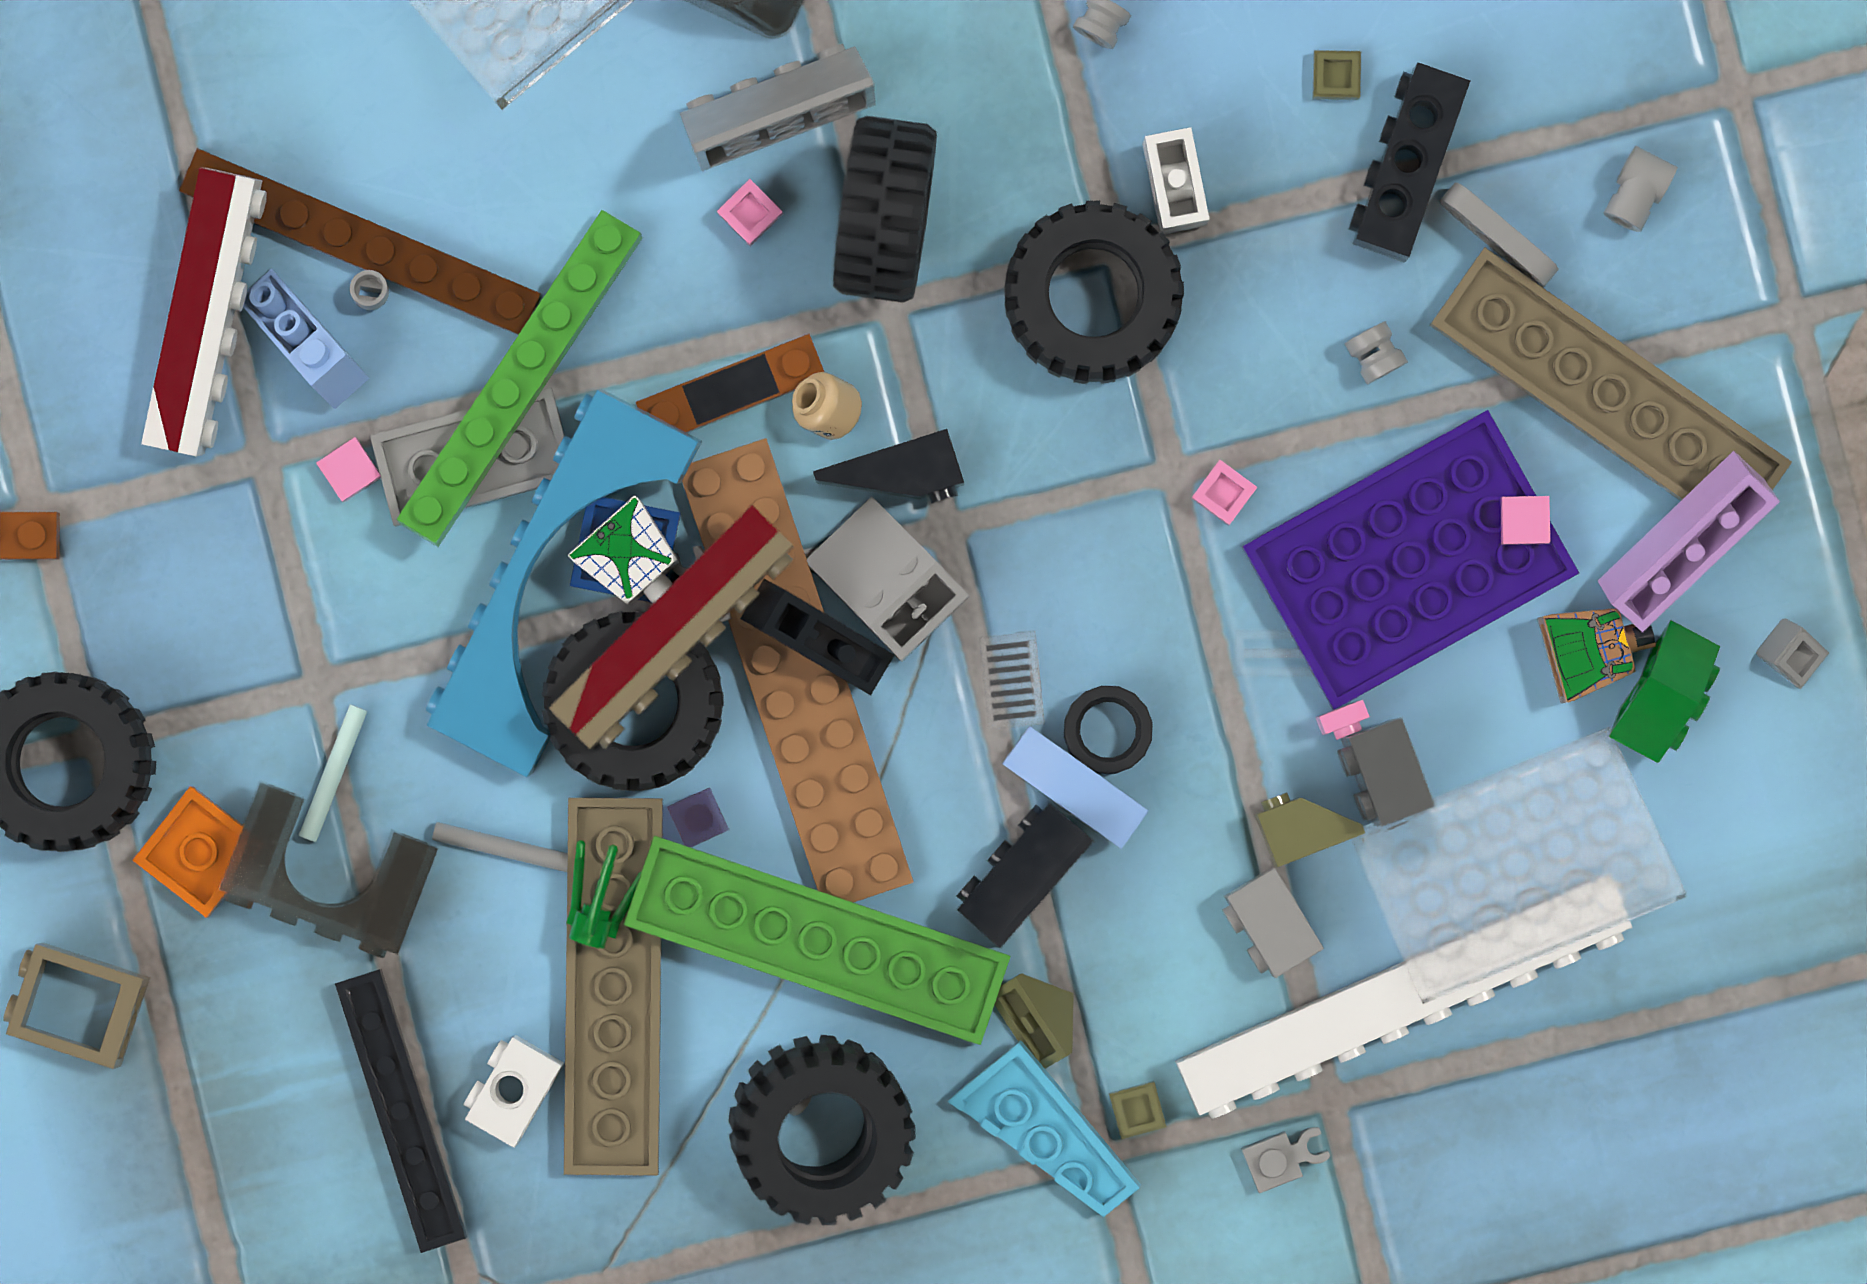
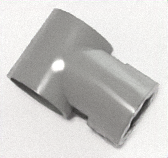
M1635 146L1617 178L1616 183L1620 184L1617 193L1612 195L1604 215L1627 229L1641 232L1650 215L1649 210L1654 202L1658 204L1661 201L1678 167Z

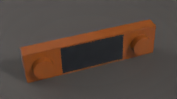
M806 334L635 403L638 408L686 433H690L794 392L800 382L813 373L824 372L810 334Z

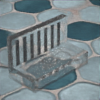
M1036 631L979 637L988 730L1044 725L1045 719Z

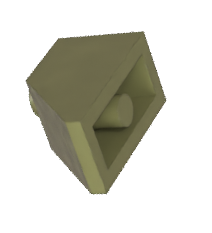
M1287 792L1261 802L1264 811L1254 814L1274 867L1283 866L1365 834L1362 824L1306 799L1295 798L1290 800Z

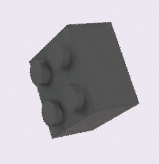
M1402 718L1392 719L1341 738L1344 748L1337 750V754L1346 777L1355 776L1360 792L1353 796L1363 821L1371 820L1373 826L1383 827L1436 807Z

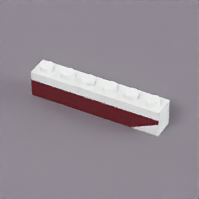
M199 167L141 443L143 445L192 456H201L205 454L206 447L212 448L215 443L218 430V421L212 420L215 402L222 403L228 382V376L222 374L225 356L231 357L233 355L237 341V329L231 328L235 310H242L247 293V283H242L241 279L244 265L252 264L256 251L257 238L251 236L254 218L261 219L266 204L267 193L260 190L262 180Z

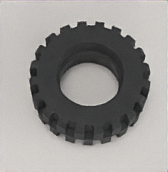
M864 116L856 120L846 166L834 256L833 287L841 294L900 303L913 299L924 244L936 153L937 131L930 125L874 116Z
M1100 200L1086 201L1085 204L1073 206L1071 203L1059 207L1058 211L1050 216L1047 214L1035 222V226L1028 233H1025L1018 242L1007 268L1004 306L1006 317L1009 319L1012 328L1011 332L1017 343L1022 345L1026 355L1035 364H1041L1048 369V373L1058 378L1063 376L1073 379L1074 383L1115 382L1118 378L1129 377L1139 372L1142 367L1152 362L1161 353L1170 340L1182 311L1184 281L1181 279V265L1178 256L1173 254L1169 246V239L1162 231L1158 232L1151 225V220L1143 214L1136 215L1127 211V206L1114 203L1113 206L1100 204ZM1089 249L1104 250L1122 259L1132 271L1138 290L1137 304L1130 319L1117 331L1097 337L1083 336L1065 327L1056 317L1049 298L1050 281L1061 262L1074 253Z
M641 611L610 613L606 617L593 619L582 625V629L574 635L571 634L562 643L563 647L556 657L553 656L547 668L550 670L546 683L543 682L542 696L544 697V710H542L544 724L548 727L551 735L549 738L552 744L564 757L565 762L574 771H578L588 780L598 785L625 791L659 788L670 784L693 770L695 765L707 755L716 734L719 733L722 722V708L724 706V692H722L721 677L717 666L714 664L708 650L699 642L687 654L692 663L673 681L678 698L675 718L667 731L650 743L639 746H627L613 741L606 749L600 744L594 749H589L549 709L644 613Z
M48 672L36 677H26L15 682L16 686L10 690H2L0 692V828L5 831L4 836L16 843L22 842L30 845L32 849L41 851H74L95 847L96 844L103 841H109L119 835V830L126 824H132L140 814L137 810L141 803L148 801L152 788L148 786L151 775H156V761H152L151 748L155 747L152 733H147L143 724L146 719L139 709L134 708L128 702L130 698L119 689L110 687L103 680L76 673ZM60 717L76 719L90 727L99 737L105 757L104 772L97 789L82 802L65 807L49 805L37 799L25 785L20 768L21 751L30 732L39 724Z
M821 1035L819 1043H811L807 1036L793 1039L795 1048L784 1052L781 1045H778L769 1050L768 1052L772 1059L764 1066L757 1060L747 1070L751 1077L748 1084L739 1082L734 1093L737 1106L730 1108L728 1119L732 1129V1133L729 1135L731 1149L752 1192L760 1201L766 1200L770 1210L778 1215L784 1216L787 1212L791 1213L795 1222L806 1225L811 1223L812 1217H818L822 1226L836 1225V1216L844 1214L847 1215L849 1221H853L863 1217L860 1209L871 1203L876 1209L884 1203L886 1199L882 1192L888 1186L896 1190L904 1179L899 1169L901 1165L910 1166L914 1152L909 1145V1141L916 1139L915 1124L910 1117L912 1109L908 1098L893 1073L888 1070L884 1062L875 1053H866L861 1044L849 1039L844 1044H840L835 1036ZM823 1093H837L853 1098L863 1112L864 1124L858 1141L845 1156L823 1166H803L786 1158L779 1145V1132L785 1118L797 1104L809 1097Z

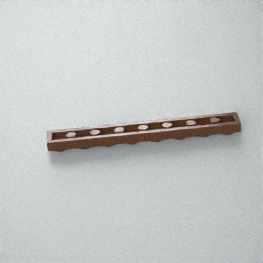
M198 148L179 189V192L193 198L199 167L262 180L260 190L267 193L266 204L261 219L254 218L253 224L362 270L377 271L388 281L516 335H519L542 297V294Z

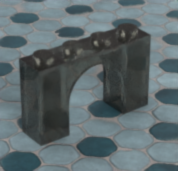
M259 780L219 883V889L227 892L225 900L247 909H252L254 902L272 908L270 917L296 926L298 919L305 920L316 925L314 933L340 942L342 936L346 935L361 941L358 949L381 958H385L387 951L398 955L438 851L437 846L391 829L375 874L361 893L339 903L314 901L304 896L293 886L285 868L286 848L305 798L299 794Z

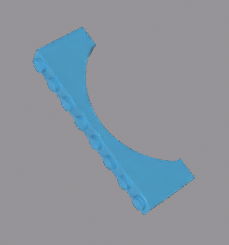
M603 389L597 390L594 397L586 394L574 417V419L580 421V424L573 438L565 436L554 455L553 461L559 463L557 470L551 480L544 477L532 499V503L538 507L531 521L528 522L523 519L515 531L510 544L517 548L509 564L501 561L489 584L495 591L488 605L480 603L469 622L468 628L473 630L474 633L468 645L464 647L459 644L447 666V670L453 672L445 689L440 686L436 688L425 710L432 714L427 726L525 777L533 774L550 741L549 737H551L549 730L543 726L531 702L519 657L518 625L520 606L525 586L534 564L545 546L559 529L578 512L598 499L622 488L643 482L668 479L675 484L681 483L702 443L700 439Z

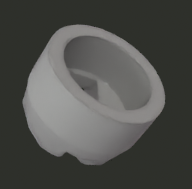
M364 270L356 274L352 279L350 294L360 308L368 311L377 310L385 304L389 296V287L385 278L379 272ZM361 289L367 292L380 293V296L376 298L359 295Z

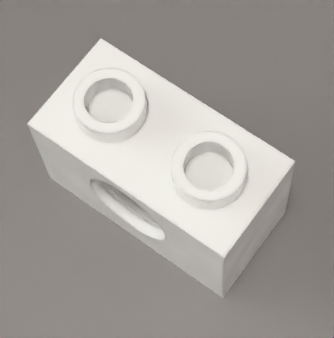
M1192 128L1145 136L1143 149L1160 232L1168 234L1207 226L1210 219Z
M517 1035L512 1037L509 1044L503 1040L499 1042L487 1063L494 1070L486 1084L477 1081L464 1102V1105L471 1109L465 1120L513 1148L520 1142L565 1064ZM514 1076L522 1082L524 1091L520 1100L511 1102L505 1100L500 1095L499 1083L503 1077Z

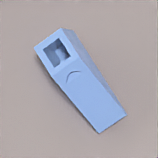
M272 269L247 290L243 308L305 380L334 409L369 379L345 349Z

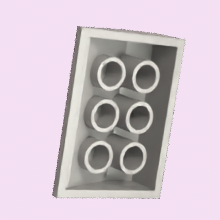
M843 44L835 45L817 54L818 61L801 66L800 61L790 62L774 70L776 77L758 83L756 77L749 78L730 87L732 93L714 100L713 95L708 94L686 104L688 110L681 112L680 115L701 170L705 171L875 106L874 83L856 47L845 50Z

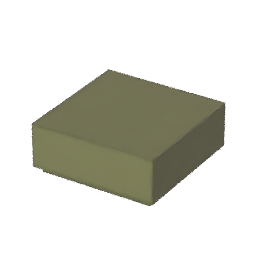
M1314 50L1312 99L1359 100L1361 88V51Z
M1154 1081L1109 1093L1121 1140L1167 1127Z

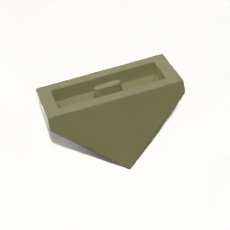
M1022 973L1001 985L995 1007L1017 1041L1021 1040L1045 1069L1072 1053L1074 993Z

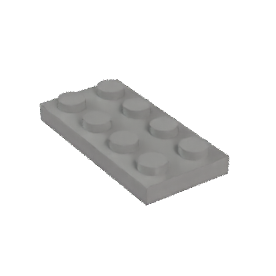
M551 387L541 391L465 508L536 490L544 477L549 480L552 479L559 466V463L553 461V458L565 434ZM469 409L370 435L392 522L395 527L401 526L396 520Z

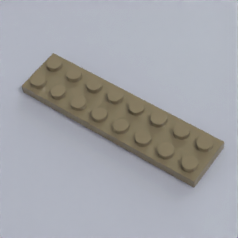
M1486 247L1482 249L1430 323V326L1680 501L1733 451L1764 478L1772 490L1792 463L1788 458Z
M568 798L567 918L571 908L577 842L579 840L585 842L581 910L584 903L592 904L609 846L616 845L618 847L615 864L602 907L611 910L609 919H611L630 885H632L638 873L642 871L653 836L663 838V798ZM626 915L620 923L616 939L608 937L605 949L587 946L569 939L572 925L567 924L564 1175H659L662 938L623 925Z

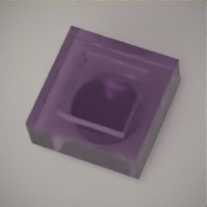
M711 787L667 807L685 846L692 848L730 830Z

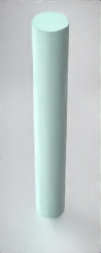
M349 705L299 836L317 842L367 714L366 710Z

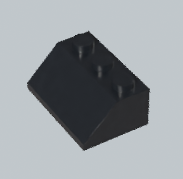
M1050 803L1043 810L1038 805H1035L1018 824L1024 832L1014 844L1011 845L1004 840L988 858L987 861L993 868L982 880L974 875L956 895L962 901L957 911L999 948L1007 942L1094 842Z

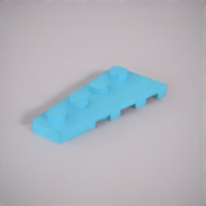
M1021 1040L947 1101L958 1110H963L978 1121L980 1126L993 1136H998L1017 1150L1019 1155L1032 1165L1036 1164L1055 1178V1182L1103 1217L1141 1186L1140 1182Z

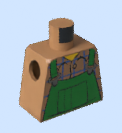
M1616 608L1550 614L1537 618L1560 703L1577 700L1636 672L1631 653L1656 646L1651 625L1643 632L1634 624L1624 626L1621 614Z

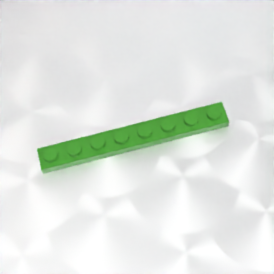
M604 210L600 211L396 520L399 524L436 547L440 546L642 240L640 232Z

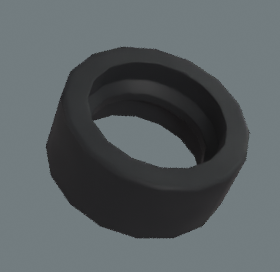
M1099 686L1085 691L1071 704L1064 719V740L1069 753L1094 772L1116 774L1132 768L1145 756L1152 741L1153 722L1147 706L1135 693L1120 686ZM1102 702H1114L1125 707L1132 715L1136 725L1135 738L1131 747L1123 754L1113 758L1100 757L1091 753L1084 745L1080 735L1081 721L1085 713L1094 705Z

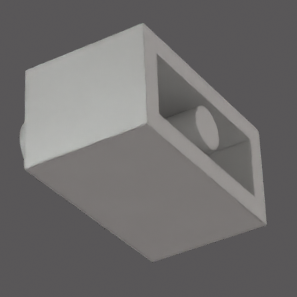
M1271 867L1224 896L1229 906L1222 909L1236 934L1245 930L1254 945L1247 949V952L1261 974L1269 970L1271 975L1277 978L1324 949L1275 868Z

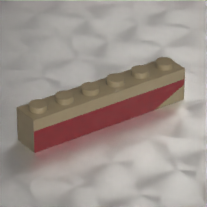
M751 505L549 709L589 749H594L598 744L606 749L625 730L620 722L632 710L640 715L659 696L653 689L666 676L671 681H674L692 663L687 654L699 642L708 647L726 628L720 621L733 608L739 614L743 612L760 594L754 587L767 574L774 580L791 564L793 559L788 553L794 546Z

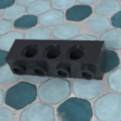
M1419 62L1416 63L1411 74L1403 71L1394 98L1402 100L1396 118L1387 116L1379 138V142L1387 144L1381 162L1372 160L1363 186L1371 188L1366 205L1357 203L1348 230L1356 232L1353 245L1402 262H1406L1410 257L1471 80ZM1416 106L1427 107L1434 116L1433 126L1425 129L1415 126L1410 119V110ZM1400 150L1412 151L1418 158V169L1411 173L1401 171L1395 164V153ZM1388 193L1397 195L1403 202V213L1396 217L1385 215L1379 206L1380 197Z

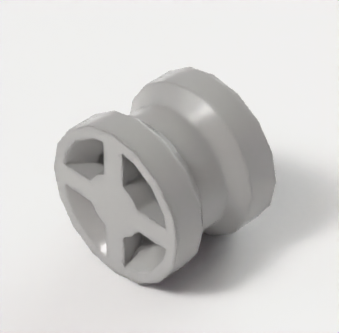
M1087 0L1088 9L1084 16L1077 18L1073 28L1096 44L1113 49L1118 41L1116 33L1121 26L1127 25L1131 18L1130 13L1110 0Z

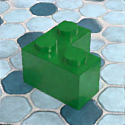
M1670 620L1655 642L1656 646L1651 648L1641 676L1620 706L1609 737L1657 763L1660 762L1669 748L1677 751L1689 730V726L1686 725L1688 720L1691 718L1698 721L1710 699V696L1705 694L1704 691L1708 692L1720 671V667L1714 665L1720 646Z

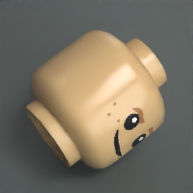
M826 372L813 373L800 382L794 391L792 399V410L797 423L802 428L829 440L840 439L851 432L861 415L862 401L858 390L852 384Z

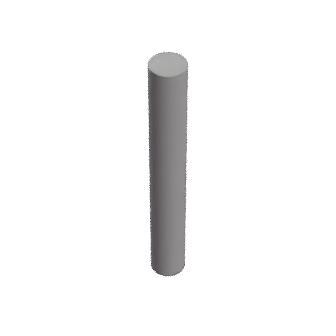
M436 822L432 837L434 841L567 872L568 853Z

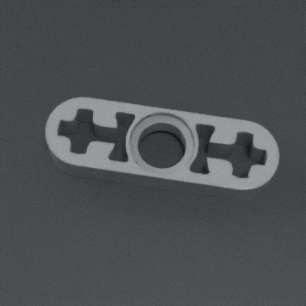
M1455 182L1440 199L1442 206L1509 264L1544 288L1559 270L1557 265L1546 254L1463 185Z

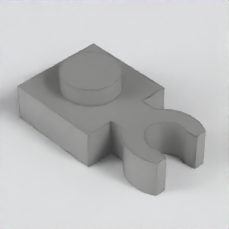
M1319 1127L1305 1129L1300 1133L1297 1141L1293 1143L1289 1142L1284 1131L1241 1148L1259 1194L1303 1177L1298 1163L1307 1161L1312 1164H1320L1330 1158L1328 1150L1312 1154L1307 1149L1309 1139L1322 1134Z

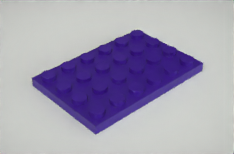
M1489 410L1242 546L1244 553L1332 710L1341 707L1579 574L1577 567L1551 521L1549 544L1501 545L1500 498L1536 496Z

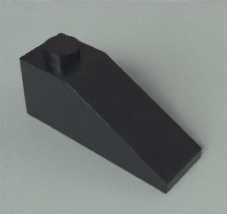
M947 429L813 471L816 483L914 499H922L929 496L931 504L958 496L956 488L964 485L963 476Z
M763 579L757 589L760 594L746 608L740 619L858 689L872 695L894 654L789 591Z

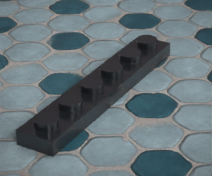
M382 969L335 983L420 1252L423 1253L466 1239V1230Z

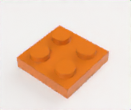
M190 786L132 861L204 917L209 918L267 843L194 786Z

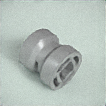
M1386 321L1345 343L1350 355L1358 358L1361 363L1360 373L1367 385L1408 362L1402 350L1395 348L1390 340L1392 332ZM1379 348V351H1377L1374 354H1371L1370 351Z

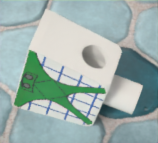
M633 496L568 554L572 561L630 606L644 594L654 603L673 584L666 574L679 563V560L646 507L636 496Z

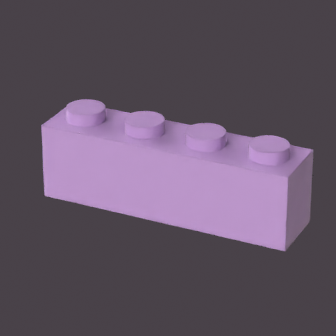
M1733 451L1598 580V583L1610 603L1643 632L1780 501L1764 478Z

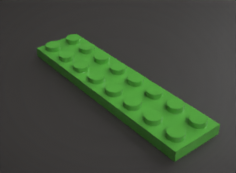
M655 835L653 836L623 924L630 928L978 1045L982 1043L1011 957L996 950Z

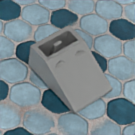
M870 497L807 558L811 569L901 662L970 596L873 497Z

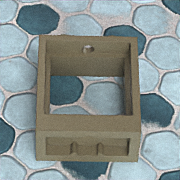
M47 943L35 944L33 951L26 950L18 972V976L24 978L19 995L12 994L4 1013L3 1020L9 1023L6 1034L111 1069L121 1067L150 977ZM47 960L121 984L100 1049L26 1025Z

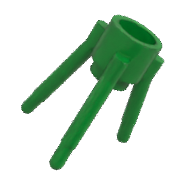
M579 840L576 844L571 908L566 921L567 924L572 925L568 938L575 942L605 949L608 937L616 939L620 923L630 907L641 872L638 873L634 882L630 885L611 919H609L611 910L602 907L618 852L616 845L609 846L592 904L584 903L581 910L585 842Z

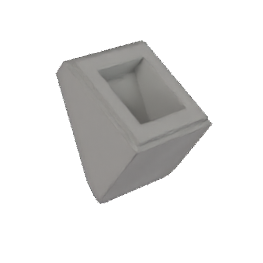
M1782 619L1758 648L1756 654L1794 686L1801 689L1829 652L1803 627L1788 619Z

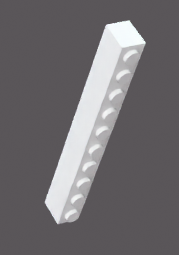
M1601 875L1182 1057L1175 1062L1197 1113L1202 1115L1208 1112L1210 1118L1214 1119L1236 1109L1234 1101L1241 1097L1252 1094L1253 1099L1257 1100L1280 1090L1277 1083L1280 1080L1295 1075L1296 1080L1301 1081L1322 1072L1323 1069L1320 1063L1336 1056H1338L1340 1063L1353 1059L1365 1053L1366 1050L1363 1044L1381 1037L1383 1044L1399 1039L1409 1034L1407 1025L1424 1018L1426 1025H1430L1452 1015L1449 1007L1464 1000H1467L1469 1006L1484 1002L1495 996L1492 988L1510 981L1512 988L1528 983L1538 978L1536 969L1553 962L1555 969L1576 962L1581 959L1579 950L1595 943L1598 950L1613 946L1624 940L1622 932L1632 928V925L1610 875Z

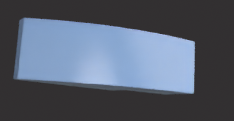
M1028 726L1002 763L1009 770L1120 849L1123 848L1149 811L1030 726Z

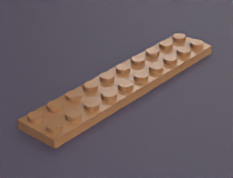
M767 438L692 462L682 483L705 551L753 505L794 546L788 553L793 559L791 564L774 580L768 574L763 579L780 586L824 612ZM762 580L754 587L756 590L760 586ZM733 608L730 611L732 619L728 620L817 890L856 902L913 883L914 881L848 682L740 619L744 611L739 614Z

